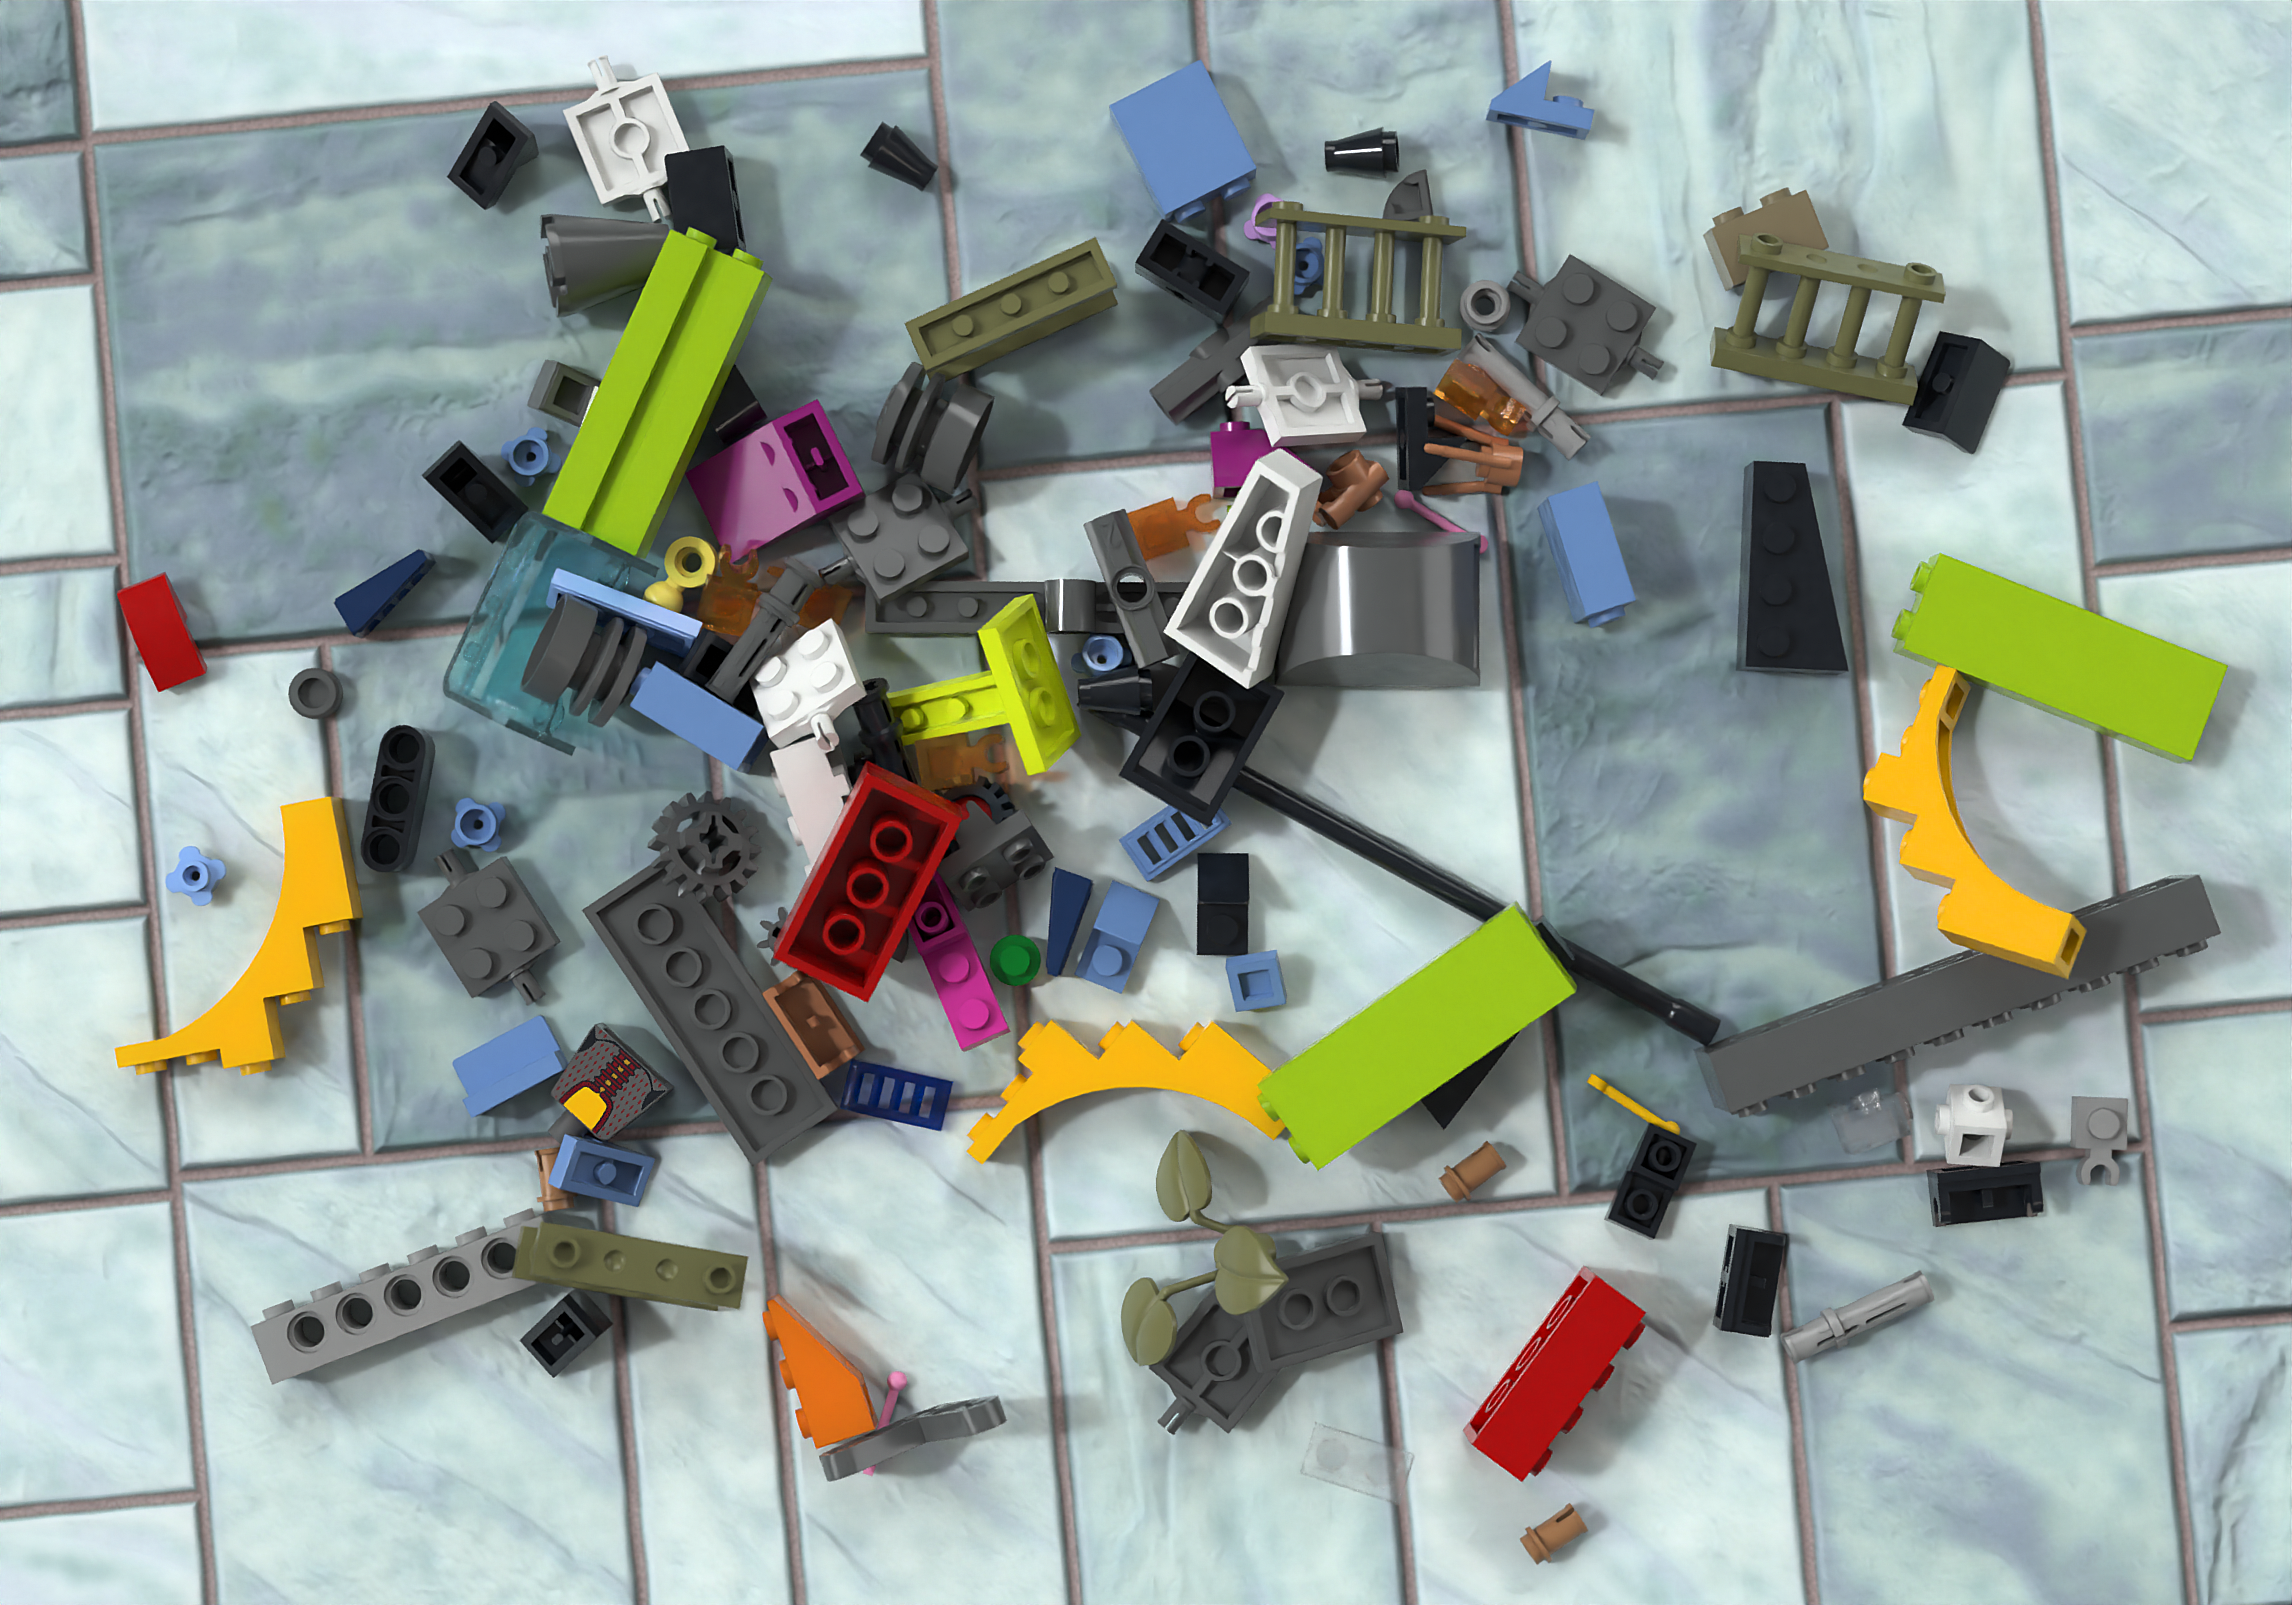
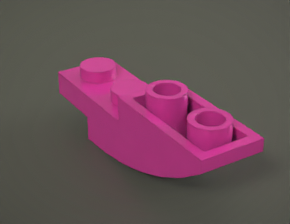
M936 870L908 924V928L917 950L923 958L961 1050L966 1052L1011 1031L951 890Z

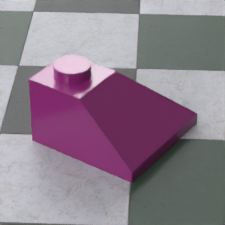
M1225 422L1219 424L1220 431L1210 432L1212 499L1236 498L1237 492H1240L1256 460L1280 448L1316 471L1286 447H1272L1267 433L1262 429L1250 430V422Z

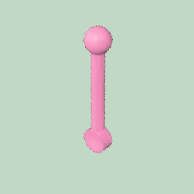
M1399 490L1395 494L1394 503L1398 508H1409L1446 532H1466L1414 500V496L1410 491ZM1481 535L1480 554L1484 553L1488 547V541L1483 535Z
M900 1371L892 1372L887 1378V1384L890 1389L877 1429L889 1425L899 1391H902L907 1385V1377ZM876 1465L863 1470V1474L873 1476Z

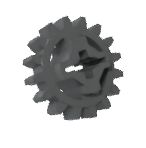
M706 791L698 798V801L691 792L686 793L678 803L672 801L662 811L664 816H660L652 824L651 828L659 835L654 836L648 842V848L660 852V856L651 863L652 868L666 869L668 874L662 881L664 886L670 885L674 881L680 884L678 897L683 899L691 891H695L698 904H704L712 895L720 903L727 899L732 892L737 894L748 884L746 879H749L757 872L758 866L751 860L762 852V847L750 844L749 839L758 832L757 827H744L742 821L747 815L745 809L735 814L729 810L731 798L726 797L719 804H715L711 791ZM692 818V823L688 828H685L682 832L677 831L681 822ZM727 863H733L727 874L718 877V872Z

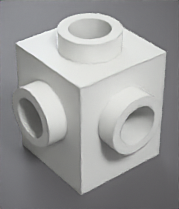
M1949 1084L1946 1103L1937 1104L1935 1113L1936 1135H1944L1947 1164L2000 1166L2005 1139L2010 1140L2013 1129L2012 1109L2004 1108L2001 1087Z

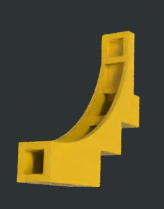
M1937 664L1932 679H1928L1921 689L1919 697L1920 708L1913 725L1907 727L1902 736L1900 757L1881 752L1876 766L1870 768L1866 774L1863 784L1864 796L1862 799L1878 816L1913 826V829L1908 830L1901 841V859L1899 863L1915 879L1951 889V893L1946 894L1942 898L1937 912V929L1951 943L2068 979L2087 930L2073 914L2041 904L2018 892L1996 876L1981 859L1965 830L1957 808L1952 784L1951 747L1952 733L1971 686L1957 669Z
M329 796L280 806L285 841L282 887L272 924L255 958L233 988L210 1010L188 1026L163 1039L114 1048L118 1068L135 1066L136 1075L167 1070L166 1059L185 1056L187 1066L218 1060L216 1050L220 1049L223 1069L239 1066L241 1076L271 1071V1060L286 1057L275 997L279 996L280 1006L310 1001V990L325 988L314 927H318L320 936L351 930L350 920L364 918L342 798Z
M1052 1018L1046 1026H1043L1037 1020L1017 1043L1025 1050L1018 1060L1033 1073L1028 1079L1019 1073L1000 1095L1007 1104L995 1118L987 1112L966 1135L974 1142L966 1152L982 1165L1017 1124L1038 1111L1072 1097L1113 1088L1148 1087L1194 1095L1221 1105L1243 1117L1273 1141L1286 1125L1281 1118L1276 1122L1273 1121L1262 1108L1257 1097L1262 1093L1257 1086L1258 1083L1272 1071L1213 1020L1205 1028L1199 1022L1195 1023L1179 1042L1178 1046L1184 1050V1053L1177 1058L1133 1019L1125 1027L1118 1021L1111 1027L1098 1043L1105 1051L1100 1057H1097Z

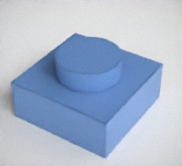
M1277 950L1226 958L1225 967L1236 1012L1286 1004L1287 993Z

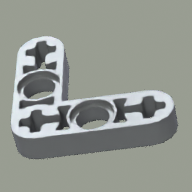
M998 1395L944 1403L914 1413L819 1455V1459L827 1481H835L863 1471L924 1443L979 1434L1005 1423L1007 1419Z

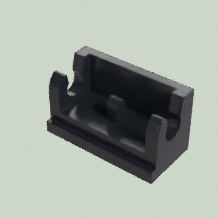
M2023 1159L2000 1162L1999 1167L1967 1165L1927 1170L1933 1226L1941 1227L1953 1224L2038 1216L2037 1213H2043L2040 1162Z
M1729 1224L1713 1325L1720 1331L1769 1338L1772 1329L1771 1322L1783 1248L1786 1243L1787 1234Z

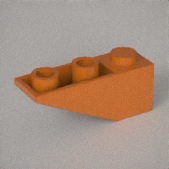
M779 1294L771 1296L766 1301L769 1310L762 1312L763 1321L770 1340L775 1341L779 1339L785 1359L779 1361V1367L786 1388L788 1390L796 1388L802 1408L796 1409L795 1413L804 1439L812 1437L816 1449L874 1430L879 1421L863 1374Z

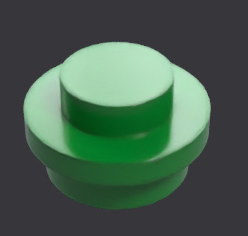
M1006 936L1000 939L992 948L990 967L995 977L1004 984L1011 986L1026 984L1037 975L1040 969L1041 955L1039 949L1032 940L1025 936Z

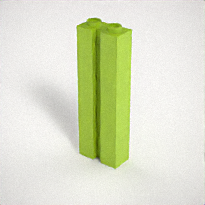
M691 227L688 228L686 235L670 229L542 511V514L642 559L647 557L773 280L767 273L760 270L764 261L736 248L732 257L714 250L717 243L716 239Z
M1942 553L1930 557L1927 563L1923 561L1919 563L1910 583V590L1916 592L1911 611L1906 609L1900 611L1892 629L1891 637L1898 639L1893 650L1894 653L1935 669L1937 664L1957 669L1968 682L2172 762H2192L2228 665Z
M1517 901L1510 904L1262 1078L1257 1085L1262 1092L1257 1096L1258 1100L1273 1121L1276 1122L1281 1118L1292 1134L1288 1138V1142L1294 1153L1304 1164L1311 1161L1315 1168L1320 1170L1576 992L1577 984L1554 952H1551L1541 938V934Z

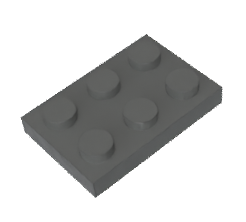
M1375 1231L1274 1259V1263L1289 1278V1281L1266 1304L1250 1313L1243 1314L1256 1372L1263 1374L1404 1332L1382 1234Z

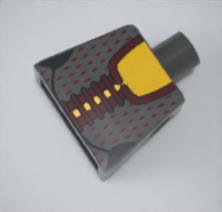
M604 1023L595 1024L551 1091V1096L566 1110L548 1129V1132L560 1144H562L565 1134L582 1138L589 1130L598 1139L606 1142L674 1089V1086Z

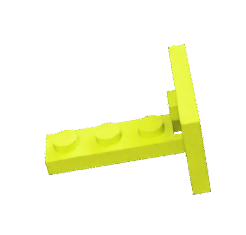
M1029 594L1014 598L977 631L991 670L887 693L895 717H900L904 724L903 735L901 736L903 746L1010 723L1023 764L1029 776L1047 772L1079 739L1081 732L1047 633L1045 632L1034 595Z

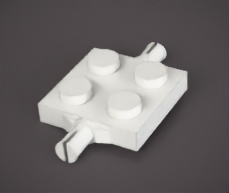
M599 56L598 60L605 74L604 77L595 59L587 63L598 91L587 101L565 109L563 113L601 205L606 208L628 198L643 197L652 222L661 223L663 221L656 206L657 202L665 220L672 218V212L662 191V188L668 185L664 157L671 153L690 151V148L659 74L655 72L636 81L617 82L608 56Z
M1313 344L1250 346L1240 357L1250 386H1229L1226 390V401H1229L1227 405L1230 408L1248 406L1257 408L1272 447L1357 442L1367 432L1359 411V400H1379L1383 393L1382 385L1378 386L1381 383L1378 378L1354 380L1343 366L1335 346Z
M832 618L815 629L806 632L801 638L796 625H793L792 628L786 626L785 630L778 637L782 650L764 659L749 678L768 736L779 749L786 747L801 736L814 733L820 749H832L830 742L836 747L839 743V737L833 726V720L845 708L867 695L843 632Z

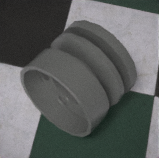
M912 362L900 381L893 386L884 403L876 425V439L871 460L885 465L898 446L900 449L895 463V470L905 473L917 455L924 457L921 482L952 495L959 487L975 455L988 423L995 396L962 383L951 399L946 401L942 399L945 375L936 372L923 391L921 389L926 375L925 368L919 363Z
M566 593L555 605L537 638L521 678L520 691L552 705L568 687L573 690L570 698L569 714L575 717L580 716L591 702L588 712V723L601 728L610 720L619 705L625 701L639 673L642 663L641 657L647 640V631L636 625L631 626L620 641L624 620L619 617H613L598 634L594 632L598 607Z

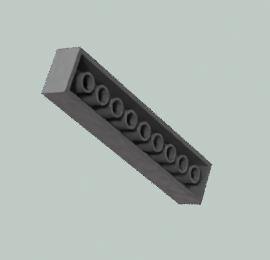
M2171 875L2069 912V914L2074 915L2087 931L2068 979L1968 949L1710 1043L1707 1047L1702 1046L1694 1049L1715 1108L1731 1113V1115L1738 1114L1739 1118L1747 1117L1768 1109L1767 1099L1775 1096H1787L1788 1100H1792L1817 1091L1816 1081L1825 1078L1828 1080L1836 1078L1837 1082H1842L1860 1076L1867 1072L1864 1064L1875 1060L1876 1062L1885 1061L1886 1064H1891L1907 1059L1916 1054L1913 1046L1920 1043L1924 1045L1933 1043L1934 1046H1941L1963 1038L1962 1028L1982 1025L1983 1029L2012 1020L2011 1010L2016 1008L2026 1009L2031 1007L2032 1011L2057 1004L2062 1001L2060 992L2080 990L2081 993L2104 987L2111 983L2109 974L2128 972L2129 975H2134L2153 969L2160 965L2157 957L2161 955L2167 957L2177 954L2178 957H2184L2207 949L2206 939L2221 934L2200 875Z

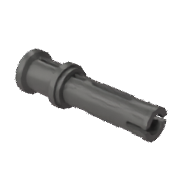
M789 556L784 562L786 569L770 592H763L760 595L758 605L761 609L739 640L734 644L710 681L704 686L731 706L786 626L792 628L793 625L798 624L801 620L798 613L815 589L822 590L826 584L816 573Z

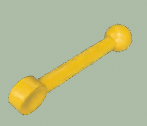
M1591 1074L1586 1081L1648 1123H1652L1674 1134H1680V1127L1676 1122H1665L1596 1075Z

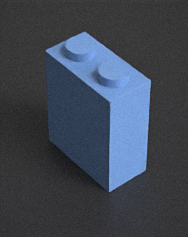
M1201 59L1109 105L1110 117L1162 219L1167 222L1177 219L1179 224L1186 223L1206 211L1203 204L1221 195L1224 201H1228L1240 196L1251 188L1249 181L1255 178L1257 168Z
M1598 481L1547 497L1537 509L1574 624L1588 620L1591 629L1619 620L1620 617L1626 615L1624 607L1634 602L1636 598Z
M659 662L655 663L652 670L644 667L630 688L629 693L635 696L630 707L735 771L748 775L770 739L763 724Z

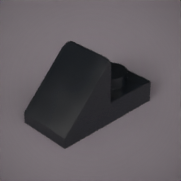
M497 101L490 103L447 178L481 208L487 210L496 205L517 168L532 161L539 155L534 133Z
M1395 387L1398 489L1419 491L1449 459L1426 453L1424 446L1427 443L1460 448L1467 440V437H1428V428L1433 427L1435 422V405L1433 398L1427 397V387Z
M460 440L452 445L422 474L423 478L492 544L529 510L526 504L490 470L481 457Z
M1197 853V955H1247L1249 853Z

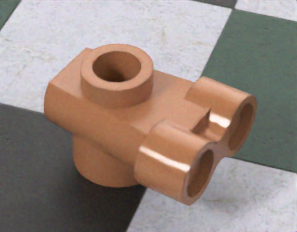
M1352 450L1343 454L1332 462L1325 472L1333 486L1324 493L1322 491L1319 493L1312 520L1320 527L1328 524L1334 530H1338L1355 515L1356 510L1363 512L1372 508L1383 497L1380 488L1389 480L1386 471L1378 462L1366 460L1359 450Z

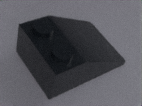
M1190 650L1118 777L1209 827L1280 704L1285 692L1264 680L1247 689Z

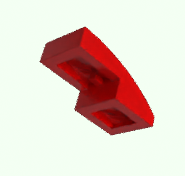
M166 572L117 592L134 641L158 693L206 674L208 667L186 624L187 615Z

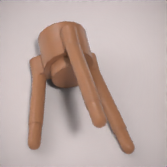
M1435 414V427L1458 436L1467 437V439L1484 446H1481L1479 452L1427 443L1424 446V451L1446 458L1476 463L1475 475L1483 477L1484 481L1424 486L1422 488L1423 495H1453L1477 492L1500 495L1502 486L1517 487L1522 469L1523 448L1509 446V439L1487 435Z

